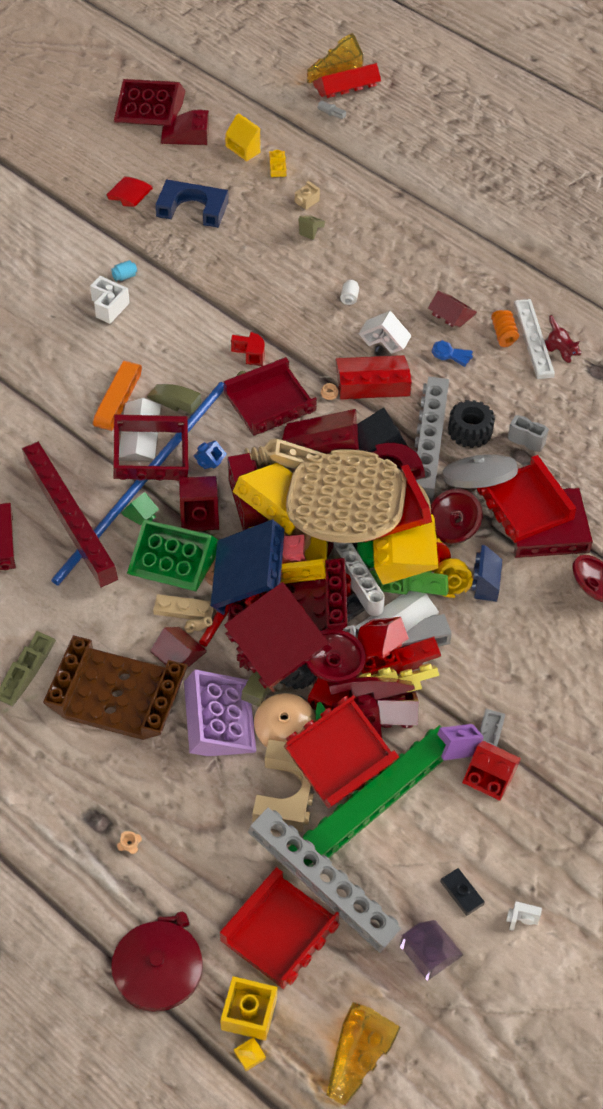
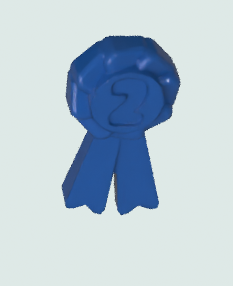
M443 340L435 342L431 350L435 358L440 360L452 359L463 367H466V364L473 358L472 350L453 349L449 342L447 343Z

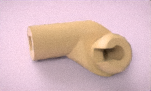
M210 617L190 619L186 622L184 629L187 633L202 631L211 626L213 621Z

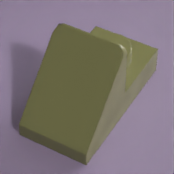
M299 216V234L314 240L317 229L324 227L326 221L314 216Z

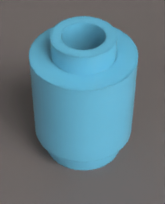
M130 260L111 268L115 281H123L134 277L137 272L136 264Z

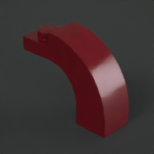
M383 443L375 445L376 451L371 452L377 454L378 458L392 461L400 470L401 466L409 465L416 480L426 477L419 455L408 446L398 443Z

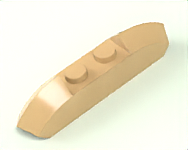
M271 439L263 447V450L272 460L296 469L301 463L304 464L309 461L310 457L321 453L280 439Z

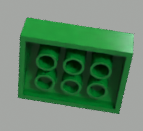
M144 519L127 574L197 592L215 559L218 539L209 534Z

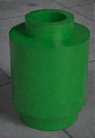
M373 541L358 542L357 551L366 567L374 568Z

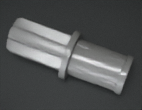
M322 100L318 103V109L328 113L329 116H335L340 119L346 117V111L336 107L335 104H329Z

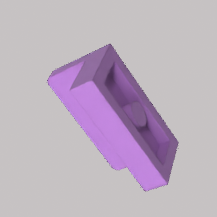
M473 724L441 727L437 735L446 744L441 758L443 760L473 757L477 745L482 742L484 736Z

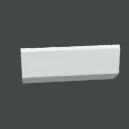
M145 398L125 403L124 415H160L161 404ZM122 431L119 460L152 462L156 456L158 432Z
M409 591L407 595L402 594L384 606L381 615H371L355 626V629L359 633V628L372 619L401 617L407 632L423 619L432 615H438L439 611L426 593Z

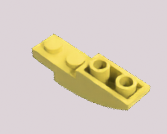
M425 664L420 666L419 670L413 672L411 669L401 671L399 676H397L394 669L390 670V667L378 670L379 673L377 674L365 673L359 675V677H385L411 681L415 687V690L412 691L422 689L420 681L440 675L435 665Z

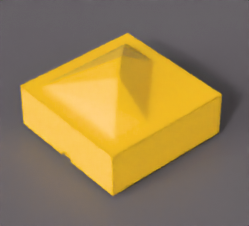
M254 1037L234 1049V1053L245 1071L266 1060L265 1054Z

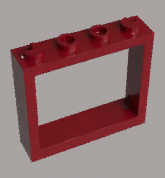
M114 414L113 479L179 481V478L188 477V416ZM119 431L181 433L182 466L119 465Z

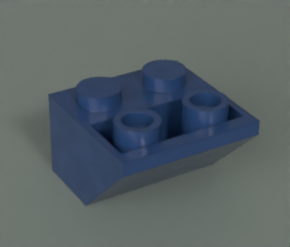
M481 545V551L476 552L471 590L475 591L474 599L497 602L503 559L486 545Z

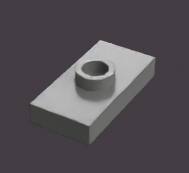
M485 709L479 731L484 736L482 741L497 747L506 714Z

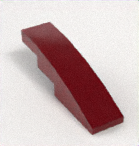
M359 677L342 683L328 682L331 695L351 690L352 696L354 695L355 697L372 693L375 700L415 690L411 681L385 677Z

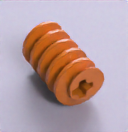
M509 310L493 312L491 319L499 345L501 347H509L519 338L513 313Z

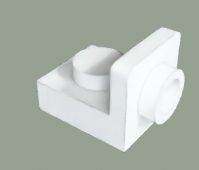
M516 901L514 909L509 908L507 922H510L509 930L514 931L516 920H520L526 925H538L542 908Z

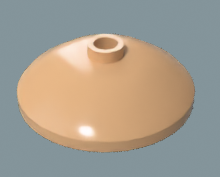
M281 693L267 698L258 707L254 717V728L260 742L267 747L268 740L287 742L286 738L294 732L299 734L304 730L303 726L311 720L316 722L312 707L306 700L294 694ZM286 715L288 719L282 720L281 717Z

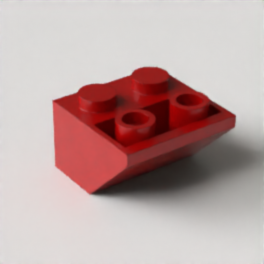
M401 617L372 619L359 628L357 637L364 647L366 659L374 656L384 658L390 655L391 650L402 647V643L409 639Z
M482 741L477 745L462 783L501 801L521 758Z

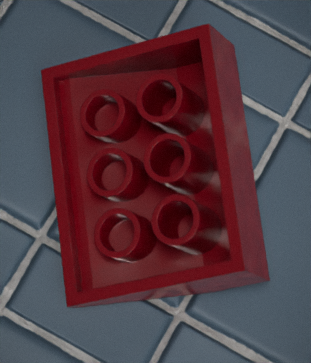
M123 79L114 123L172 126L183 105L186 91L180 82Z
M356 409L286 423L282 440L324 454H331L333 450H359Z

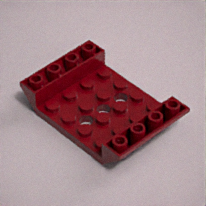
M345 558L325 560L326 579L285 584L289 590H295L292 595L305 609L307 615L320 631L326 629L343 630L348 626ZM248 598L228 604V621L247 608L245 601Z

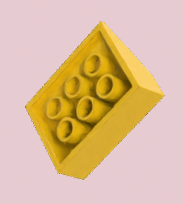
M431 515V523L373 540L374 569L383 585L438 569L435 519L433 515Z

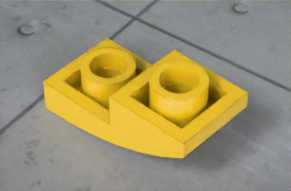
M269 151L271 177H287L285 151Z

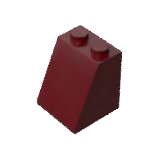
M216 476L179 478L181 528L192 531L219 530Z

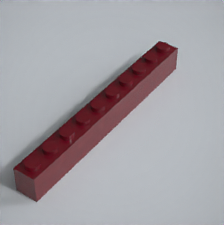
M39 441L23 447L22 452L26 465L100 588L117 581L118 576L115 564Z

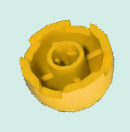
M449 558L443 560L438 564V569L434 570L436 574L448 575L449 592L445 597L455 598V594H460L463 591L466 593L472 586L473 577L471 570L465 562L459 559Z

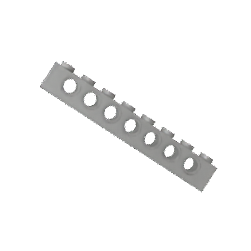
M428 377L427 384L424 383L422 394H426V396H422L421 407H424V410L419 412V420L422 423H418L417 434H420V437H416L415 448H418V451L415 452L423 463L426 476L416 481L425 490L429 500H433L449 386V379Z
M267 808L253 822L248 833L335 913L339 912V916L381 953L400 931L401 927L398 926V921L390 915L387 916L376 901L366 897L364 890L358 885L354 886L343 871L333 867L330 859L325 855H320L310 841L301 838L297 829L292 825L288 826L277 811ZM273 829L278 830L281 836L275 837L270 831ZM287 845H294L297 848V851H289ZM304 859H309V860H311V861L313 862V865H314V866H313V867H308V866H306V865L304 864L303 860H304ZM326 874L330 878V882L322 881L320 875ZM337 889L344 890L347 897H340L337 894ZM353 905H360L363 908V912H356ZM370 920H377L380 928H374Z

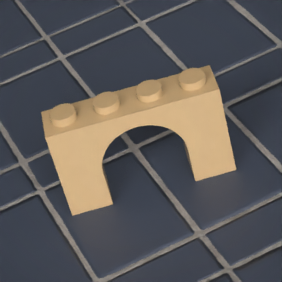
M268 740L265 768L290 772L300 780L302 786L295 795L284 799L256 795L252 813L253 822L267 808H270L272 811H277L288 826L292 825L297 831L303 832L304 825H308L310 820V812H307L308 805L312 806L314 793H311L312 786L285 750L284 745L286 742Z

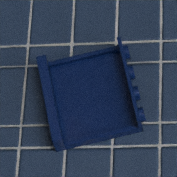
M272 519L218 540L210 606L222 615L225 614L226 605L262 592L268 593L280 584L285 529Z

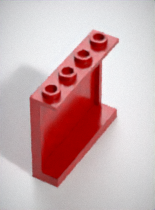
M539 455L531 457L530 465L519 468L518 473L512 479L497 485L477 488L478 494L483 496L487 507L492 509L496 520L503 525L506 535L511 537L514 543L572 521L575 517V505Z
M409 465L401 466L406 479V494L402 518L394 529L381 537L432 522L430 507Z
M354 695L350 698L347 696L337 702L338 706L335 709L331 710L328 708L320 714L321 718L316 722L314 720L309 721L303 726L304 730L299 734L294 732L289 735L284 745L285 750L328 809L399 758L395 750L391 752L355 703L354 699L356 697Z
M276 867L220 931V941L284 990L288 984L292 985L298 977L297 972L302 967L306 968L312 960L311 955L315 950L319 951L326 943L325 938L329 933L333 934L340 925L339 912H336L334 915L284 879L283 871Z

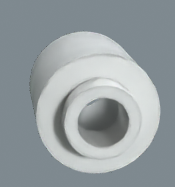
M347 280L343 284L340 300L346 305H353L357 302L359 286L356 281Z

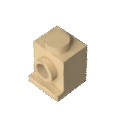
M309 181L306 182L304 187L295 192V203L305 210L320 200V188Z

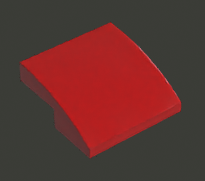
M124 176L106 195L108 200L121 201L123 206L135 207L153 187L142 180Z

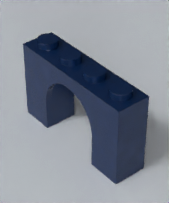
M166 179L155 204L156 217L172 220L176 208L181 203L198 201L205 205L203 225L219 228L229 203L228 190Z

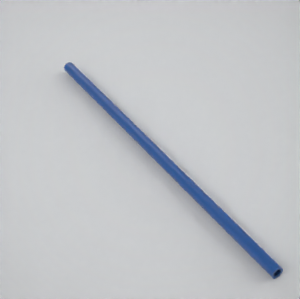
M223 382L218 383L189 417L188 433L224 391ZM176 433L148 466H161L181 442V433ZM136 479L95 527L94 532L98 538L148 480ZM78 549L51 579L55 585H60L82 559Z

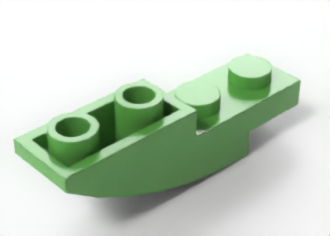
M375 570L370 571L382 592L407 595L409 591L444 596L449 592L448 575L432 573V570L385 585L382 584Z

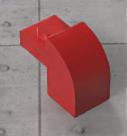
M250 332L249 337L232 335L231 352L245 353L246 364L263 366L265 342L260 335Z

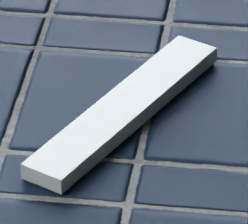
M531 299L514 301V308L536 378H554L555 372Z

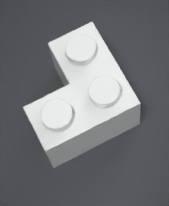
M99 276L90 285L96 318L110 324L129 304L128 288L102 276Z
M391 311L366 320L359 332V335L368 346L382 342L391 354L403 350L411 337L410 333Z

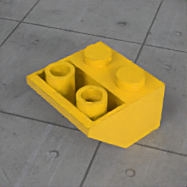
M240 113L236 114L225 133V146L245 161L250 160L260 154V128Z

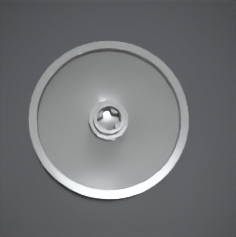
M476 455L447 465L443 469V478L445 483L454 487H488L506 482L515 477L518 473V466L516 460L508 456Z

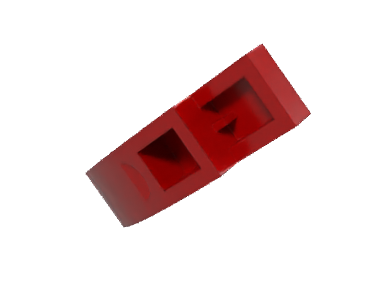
M433 636L400 649L391 650L390 655L384 658L374 656L365 659L362 674L371 673V675L379 673L378 670L390 667V670L394 669L397 674L408 669L416 670L424 662L441 657V652Z

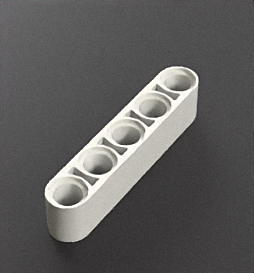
M334 542L333 558H345L346 573L351 577L352 589L366 612L372 616L381 615L384 610V593L352 543Z

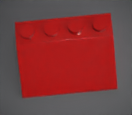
M405 355L336 358L335 360L340 399L408 397L411 394L412 380Z

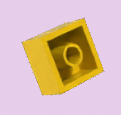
M232 976L220 1020L221 1030L266 1041L277 1001L278 987Z

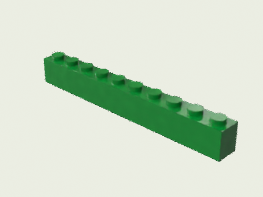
M439 725L435 729H430L421 741L414 742L409 751L405 754L401 753L391 766L382 770L375 779L371 778L368 780L362 790L355 791L345 804L338 805L332 815L324 817L314 830H308L302 838L310 841L320 855L330 858L445 761L441 756L446 744L437 735L442 726ZM291 844L288 850L296 852L297 848ZM304 859V860H303V862H304V864H305L306 866H308V867H313V866H314V865H313V862H312L311 860H309V859Z

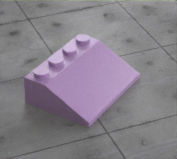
M194 670L184 681L189 753L219 756L256 752L252 704L241 700L242 690L248 680L200 670Z

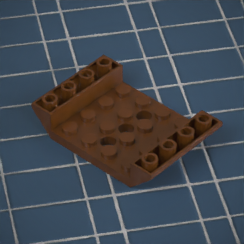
M73 635L43 700V704L66 720L141 740L152 738L162 734L188 665L168 660L166 667L100 651L93 649L92 640ZM122 674H128L130 676L126 680H121L119 678ZM115 691L123 692V694L119 697H115L112 695V693ZM110 707L116 709V711L111 714L105 712V710Z

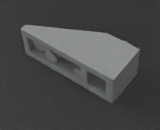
M445 614L432 615L425 618L407 631L409 639L402 643V647L433 636L438 647L450 644L452 633Z

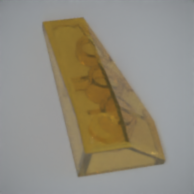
M353 33L340 39L334 49H329L327 51L328 54L323 59L317 60L307 70V83H313V81L322 76L363 66L364 54Z
M352 1002L342 1024L326 1096L345 1106L361 1087L363 1078L369 1071L373 1072L377 1067L376 1062L379 1058L390 1051L401 1027L370 1007Z

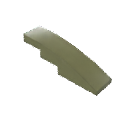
M36 631L29 646L24 647L17 662H13L0 686V701L10 706L17 702L47 658L56 642L54 638Z

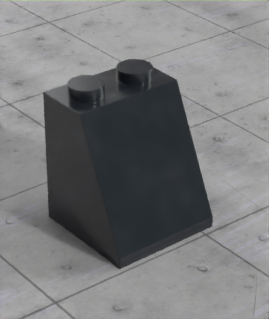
M385 408L380 409L357 424L360 451L374 452L376 451L375 445L383 443H398L408 446Z

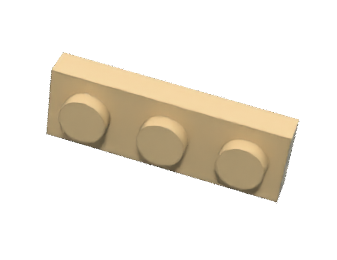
M157 594L153 610L154 615L184 619H203L205 617L213 619L214 608L210 606L211 601Z

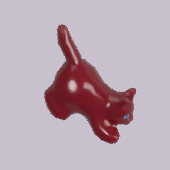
M550 315L549 322L553 329L549 333L548 338L545 339L546 348L551 352L554 350L560 351L562 359L570 363L572 361L571 356H579L582 353L579 349L580 341L573 342L568 331L559 327L553 315Z

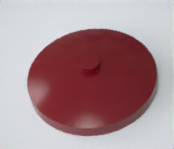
M153 921L133 928L120 940L112 957V976L118 992L128 1003L146 1011H165L184 1003L195 992L202 977L203 959L197 941L186 929L170 922Z

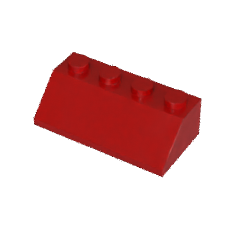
M374 63L322 76L313 81V85L321 97L327 96V99L335 97L337 93L345 95L350 93L349 90L354 89L357 92L363 90L365 86H368V88L376 87L377 83L381 82L378 65Z

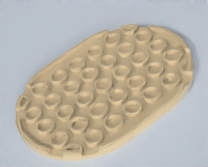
M333 450L331 454L322 455L320 453L310 457L309 461L304 464L301 463L295 469L286 500L287 515L299 530L321 540L338 543L372 540L387 534L400 522L406 494V479L403 472L397 469L396 464L388 459L378 458L377 454L371 452Z

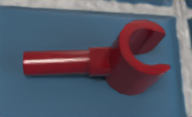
M183 911L176 913L175 916L157 918V921L177 922V925L183 928L190 925L189 918Z

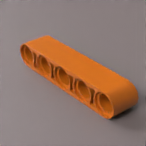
M128 361L122 362L94 416V427L109 431L114 429V414L122 413L125 403H127L140 378L142 365Z

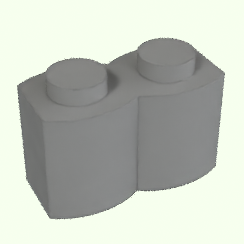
M515 415L510 423L508 439L516 444L525 445L530 450L541 452L546 444L549 429L545 425L532 422L524 416Z

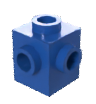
M217 441L203 442L197 447L198 451L194 454V457L204 470L208 468L214 469L221 464L227 453Z

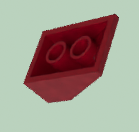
M191 110L176 116L172 126H162L161 144L207 145L209 110Z

